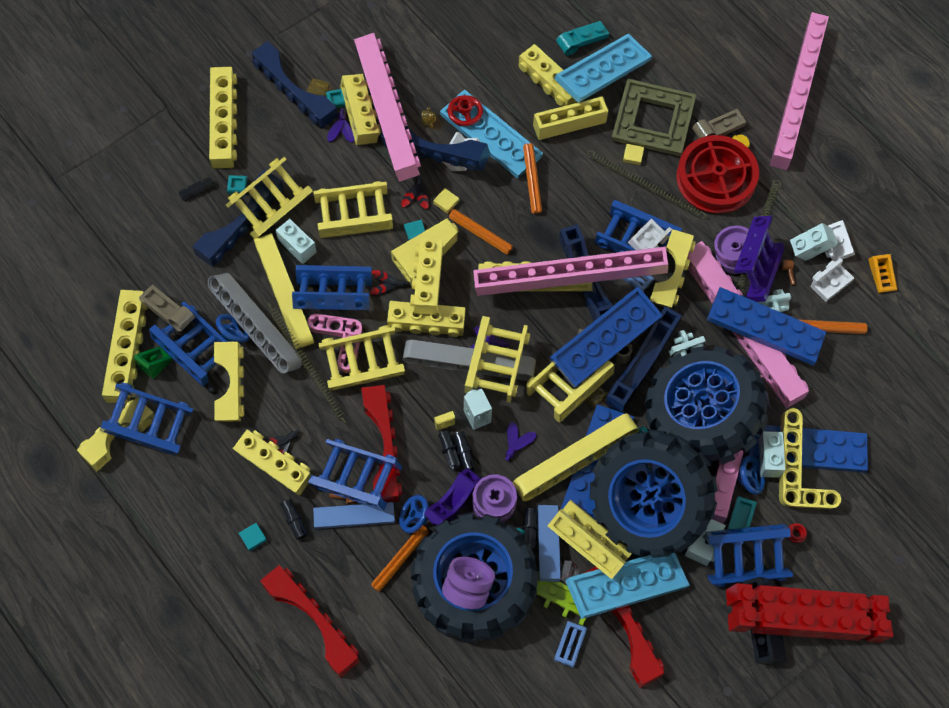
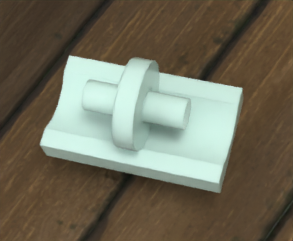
M782 289L775 290L773 295L768 296L766 302L757 303L779 312L788 311L791 295L790 293L785 294Z
M684 330L678 332L679 337L674 339L675 344L680 342L681 344L671 347L668 353L670 356H675L678 353H681L682 356L687 355L686 351L690 350V348L703 346L705 338L701 336L688 341L693 338V334H686Z

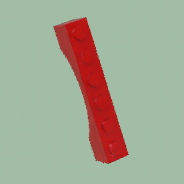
M385 385L362 388L364 412L376 424L383 438V456L391 455L398 457L397 447L392 446V439H395L394 427L390 428L389 421H393L392 409L388 410L387 403H391L390 392L385 391ZM382 464L372 480L373 489H375L384 465ZM395 468L391 469L381 493L382 499L386 503L399 502V495H402L401 483H397L396 476H400V471Z
M280 565L260 580L262 586L275 601L284 602L299 608L316 623L324 639L325 659L341 678L359 662L357 656L359 652L352 644L350 646L347 645L344 641L346 637L340 629L335 631L331 626L333 622L326 613L322 615L318 611L320 606L313 598L310 600L307 598L305 588L300 583L295 584L292 580L294 576L288 568L283 569Z
M594 567L584 573L598 570V568ZM629 605L611 610L622 624L628 636L631 650L630 672L639 688L662 677L664 665L659 658H655L652 652L654 651L653 646L641 634L643 633L642 627L637 621L633 620L631 616L632 610Z

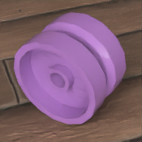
M729 226L716 236L714 241L716 260L721 263L722 269L725 272L741 274L735 273L734 269L749 231L746 227Z
M498 474L488 475L480 479L473 491L472 502L476 516L484 517L485 514L501 518V522L504 523L514 514L517 492L513 483L506 477Z
M455 558L450 563L447 577L442 587L443 594L447 600L462 608H481L487 602L489 590L493 585L495 579L494 571L490 566L475 558Z

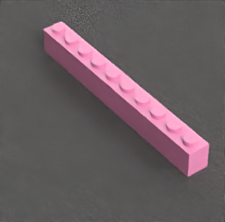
M811 13L770 162L772 167L787 170L792 160L829 16Z
M374 33L354 39L398 181L420 175L418 167H421L418 156L414 157L413 155L417 152L414 143L409 142L412 139L409 129L405 130V126H408L405 116L400 114L403 113L401 103L396 102V100H399L396 89H392V87H395L392 76L388 77L391 72L388 63L384 64L387 61L384 51L380 52V49H383L380 38L376 39Z
M703 241L695 244L693 253H688L687 259H690L688 270L713 304L719 287L743 296L742 292L733 285L731 277L725 274L721 263L715 260L711 249L705 246ZM732 331L785 408L806 397L809 392L808 385L804 380L800 379L796 368L792 364L790 365L786 359L785 353Z
M666 247L478 269L474 270L475 289L477 296L665 274L668 273Z

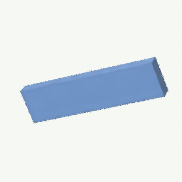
M393 502L387 503L384 511L364 504L313 508L314 529L395 523Z
M538 505L539 581L560 582L559 536L547 526L558 513L557 505Z

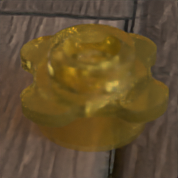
M428 106L427 110L422 111V121L424 125L429 124L430 128H433L436 115Z

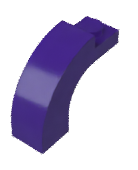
M468 468L458 474L446 494L437 503L427 508L424 515L435 525L445 520L448 523L451 522L472 498L475 485L482 478Z

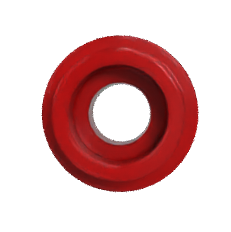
M794 523L789 526L791 537L787 538L791 542L801 543L806 539L807 531L803 525ZM793 531H797L799 537L794 536Z

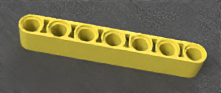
M272 233L255 238L254 242L286 326H288V331L291 332L290 336L293 334L291 339L295 337L292 340L295 342L294 346L297 345L295 349L300 346L303 348L314 344L302 309H293L292 292L295 291Z
M626 413L617 417L513 481V485L522 501L533 499L604 456L608 448L619 440L639 432V428L629 414Z

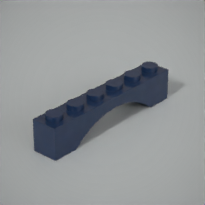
M265 42L252 52L254 67L258 70L260 69L269 81L272 80L276 88L280 92L283 91L288 100L297 105L301 113H306L314 125L317 124L322 129L338 117L337 107L326 96L306 92L298 88L287 78L281 68L279 51L270 42Z
M409 129L412 137L409 142L414 143L417 152L414 155H418L421 158H430L437 162H446L453 166H461L472 171L482 172L490 156L487 143L471 139L455 144L431 143L416 136ZM382 133L381 138L383 140L385 147L387 148V144Z
M264 169V170L257 176L256 179H258V178H259L262 174H264L267 170ZM272 173L267 175L282 193V180ZM261 180L254 188L267 204L271 206L272 201L276 197ZM251 196L247 207L259 219L264 210ZM241 213L238 218L227 226L213 232L204 233L192 246L195 255L213 267L222 260L228 249L230 250L234 247L239 237L246 234L252 223Z
M578 224L560 229L559 241L567 259L589 256ZM592 282V291H581L593 322L613 307L599 282Z
M666 306L661 312L663 316L654 323L639 351L607 395L605 402L607 406L623 413L678 327L682 317L679 313Z

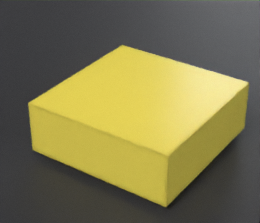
M626 144L623 162L641 165L644 147Z
M444 189L433 200V204L447 214L459 202V198L447 189Z
M453 411L434 417L436 429L441 430L455 425Z

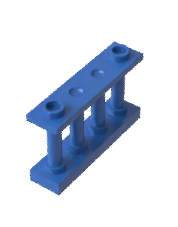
M614 200L610 210V215L613 218L604 234L597 232L595 244L616 253L634 251L635 249L628 245V241L631 239L636 227L642 228L650 219L656 222L664 231L670 227L681 232L682 228ZM622 219L629 222L630 225L622 240L619 241L611 236L619 220ZM669 238L660 247H667Z
M296 265V282L300 285V292H292L293 309L369 310V293H364L365 286H372V267ZM308 285H319V292H307ZM327 285H338V292H326ZM346 285L357 286V293H345Z
M184 301L181 305L193 313L195 318L192 321L196 324L195 327L177 341H172L169 338V334L176 330L170 324L164 329H159L154 325L149 331L151 339L204 387L209 382L208 371L216 363L214 362V357H212L203 366H198L195 363V359L213 345L214 342L228 341L198 314L194 306H189ZM201 331L209 336L207 340L191 353H185L182 350V346Z
M117 383L115 391L120 392L111 419H108V421L103 420L100 431L177 456L180 445H177L176 438L184 415L191 416L193 408H190V405L184 402L175 403L133 389V386L127 383ZM129 395L138 398L139 401L130 426L125 428L119 426L120 423L118 421ZM147 402L158 405L149 432L143 434L138 432L139 429L137 428ZM165 409L177 411L169 437L165 440L159 439L157 432Z
M327 439L326 443L333 450L325 469L319 477L311 475L308 483L318 490L384 511L387 503L382 499L381 493L391 469H402V466L397 462L398 459L391 455L384 457L346 445L344 441L339 439L334 441ZM340 452L350 454L339 481L337 480L336 483L331 482L329 477ZM357 457L366 459L367 461L357 485L353 488L347 487L346 483ZM374 463L384 465L374 491H371L370 494L365 493L364 486Z
M785 524L706 531L705 540L711 546H714L715 574L707 575L708 580L714 586L720 587L725 586L726 583L743 582L756 577L778 581L786 580V577H793V573L787 567L784 568L782 540H784V537H791L790 528ZM764 539L774 540L775 569L764 570L762 549ZM752 540L754 542L755 571L744 572L742 544H744V541ZM731 542L734 544L735 572L723 573L722 546L724 543Z

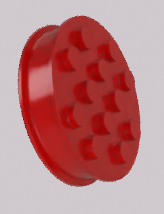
M721 135L705 136L692 142L682 153L676 174L677 185L683 197L694 207L709 213H729L744 206L752 197L759 178V166L750 149L738 140Z

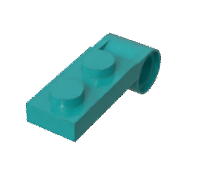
M598 21L562 33L556 39V42L564 54L570 56L578 50V47L608 38L609 32L602 22Z

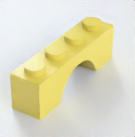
M672 229L666 251L674 258L676 268L674 274L668 280L655 283L650 298L654 305L663 308L666 306L670 309L672 305H677L679 295H676L678 287L682 288L685 277H682L683 269H688L690 259H687L688 253H693L696 244L695 241H692L693 235Z
M214 342V362L225 367L230 376L228 391L223 397L214 401L215 421L217 422L241 421V417H244V405H241V397H244V386L241 385V378L244 377V367L240 366V358H244V349L240 347L239 342Z
M138 398L126 404L118 421L120 423L119 426L125 428L130 426L139 401ZM146 405L137 428L140 432H143L152 424L155 416ZM101 427L95 431V434L90 439L84 440L77 449L81 457L96 472L112 459L110 445L115 437L101 432Z

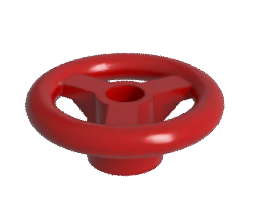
M461 95L449 103L447 112L449 118L455 124L471 126L481 119L483 107L475 97ZM474 106H477L478 113L475 118L471 119L470 112ZM453 111L461 113L466 121L457 119Z

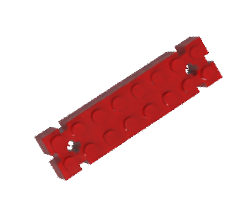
M739 583L726 590L727 606L732 607V612L728 614L729 631L746 632L752 628V633L853 641L865 638L866 642L880 643L893 637L892 622L886 618V614L890 613L888 596L872 595L867 598L866 594L763 585L752 589L751 584Z

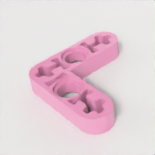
M313 314L308 318V327L314 333L343 338L362 334L361 322L356 319L323 314ZM318 320L320 324L315 327L313 323ZM337 322L340 324V328L332 330L330 325ZM353 326H356L357 329H355L354 332H351ZM360 342L354 343L356 345L354 348L356 361ZM344 345L340 347L338 367L343 373H350L349 364L347 367H344L343 364L347 358Z

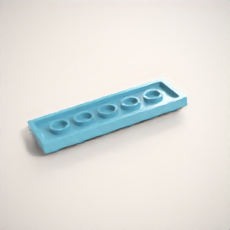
M627 34L556 74L555 80L579 103L649 62L652 55L630 34Z
M465 89L458 95V96H461V95H469V96H472V95H471L470 93H468ZM449 104L440 111V115L467 138H478L481 142L487 143L490 156L517 179L526 172L523 146L530 142L482 104L483 115L476 124L471 126H460L452 122L447 112ZM474 106L470 112L471 119L475 118L478 113L477 106ZM453 111L457 119L466 121L461 113ZM534 146L535 160L537 162L543 157V153Z
M675 552L668 557L653 558L651 555L627 561L612 579L598 569L569 577L566 580L581 619L683 590L689 586Z

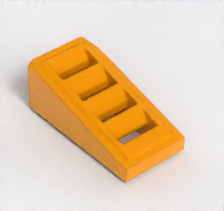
M891 254L870 257L868 259L878 293L896 291L897 286ZM885 269L886 272L880 273L879 270ZM887 276L888 279L881 280V277ZM882 283H890V286L883 287Z

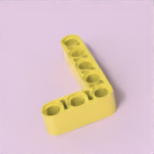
M789 409L781 415L780 432H783L785 471L779 478V501L786 507L836 508L841 503V496L837 491L801 488L803 417L798 409ZM789 413L795 416V423L788 421L787 416ZM788 433H792L795 436L794 443L788 441ZM788 453H792L795 456L793 463L787 460L786 456ZM788 472L794 475L795 479L793 483H790L786 479V475ZM787 492L794 495L792 503L786 500ZM808 493L812 494L814 497V502L812 504H809L806 501V495ZM828 494L834 498L832 505L826 502Z

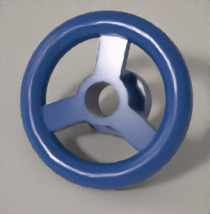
M221 314L217 317L216 326L225 340L243 343L250 339L245 331V334H243L239 330L238 322L232 315ZM222 320H231V323L229 325L222 324Z
M753 456L744 457L738 471V481L750 493L758 495L765 487V477H760V462ZM749 461L752 462V466L746 469L747 463Z
M414 495L403 505L399 523L405 533H414L427 523L429 518L424 513L429 508V505L424 496ZM417 501L422 503L423 509L418 507ZM411 506L409 516L405 520L407 510ZM410 524H416L413 527H408Z

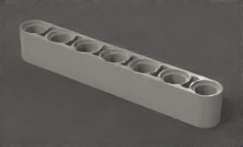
M229 273L214 275L208 279V287L279 372L287 373L301 367V359H299L293 347H291L288 341Z
M407 340L402 360L413 365L468 372L474 349ZM489 352L483 353L481 358L484 362L514 368L516 358ZM521 356L516 380L529 381L530 378L534 377L536 366L534 358ZM478 370V374L510 379L512 377L511 375L488 370Z

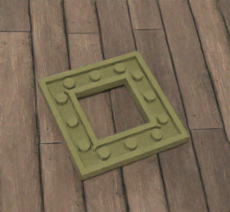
M627 79L611 141L641 146L645 149L681 157L696 94ZM640 101L674 109L668 134L634 126Z

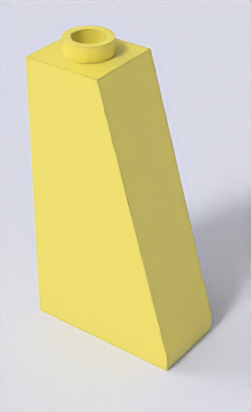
M448 219L443 220L391 251L392 261L406 280L410 282L411 287L413 278L417 276V273H414V262L418 261V256H415L416 245H420V238L443 239V255L457 242L458 228L454 223H450Z

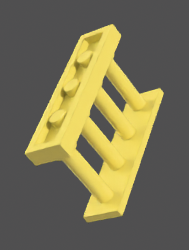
M285 157L280 161L276 158L269 164L271 168L239 194L236 191L228 197L230 202L226 206L230 207L235 203L252 223L254 231L250 235L254 239L264 233L312 192L309 186L304 189L302 187L299 188L281 166L287 160ZM273 170H276L292 189L294 197L291 200L285 198L267 176ZM261 180L280 202L281 208L278 211L272 209L254 188ZM249 192L265 211L268 219L264 222L259 221L240 197Z
M377 181L372 184L313 191L315 203H321L323 222L318 223L320 238L393 229L392 215L385 213L383 194H388L387 182ZM364 197H376L378 215L367 216ZM357 198L360 217L349 219L346 199ZM339 200L341 220L330 221L328 202Z
M482 316L465 383V393L474 390V388L481 387L508 393V403L511 402L512 396L516 397L518 385H515L524 344L528 345L530 333H527V325H524L522 333L494 328L493 325H490V317ZM494 335L520 341L518 351L489 345L486 342L487 336ZM489 352L516 358L514 368L484 362L481 359L482 354ZM483 369L511 375L510 385L481 380L480 377H477L478 370L482 371Z
M386 325L379 327L377 331L333 340V338L322 340V343H319L320 351L326 350L332 374L331 380L327 381L329 391L404 375V365L396 362L390 335L395 334V327ZM383 337L389 364L386 368L380 369L377 366L371 339ZM364 341L370 367L368 372L364 373L358 370L352 345ZM344 345L351 370L350 376L342 377L339 374L334 353L335 347Z
M608 360L593 375L583 380L581 386L573 389L556 374L559 369L552 362L536 377L529 379L526 385L527 395L531 396L537 391L554 406V418L561 423L614 374V364ZM549 378L568 394L564 401L557 400L542 386Z
M572 500L563 509H560L547 525L611 579L632 554L626 551L627 546L621 542L617 545L605 535L608 530L601 524H598L594 518Z

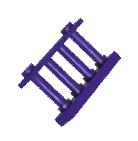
M772 216L753 218L734 269L735 273H746L750 282L746 298L755 302H766L785 249L783 242L773 243L768 230L773 219Z

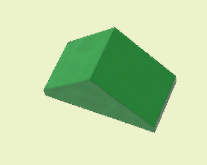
M160 346L135 354L134 356L139 369L152 379L173 359Z

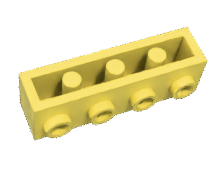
M534 44L519 55V68L521 71L526 72L534 83H538L546 94L551 95L559 106H567L577 102L555 80L556 74L563 71V69L538 46Z
M363 74L342 76L340 87L356 145L377 143L378 135H381L380 125L376 123L377 115L376 111L372 109L373 101L372 96L368 94L369 87L367 81L364 80Z
M598 97L534 114L533 127L538 140L606 123L608 109L603 97Z
M420 238V245H416L415 256H418V261L414 262V273H417V276L412 280V289H415V295L411 294L410 306H414L415 314L437 315L443 239Z
M389 302L387 325L395 327V332L410 331L414 334L424 332L431 335L463 336L465 307L438 305L437 315L415 314L414 306H410L409 302Z
M246 430L233 449L300 496L309 484L308 482L312 475L310 473L311 469L302 462L300 465L295 463V458L289 453L285 452L282 454L279 452V447L273 442L269 441V443L263 441L264 436L254 430L252 433Z

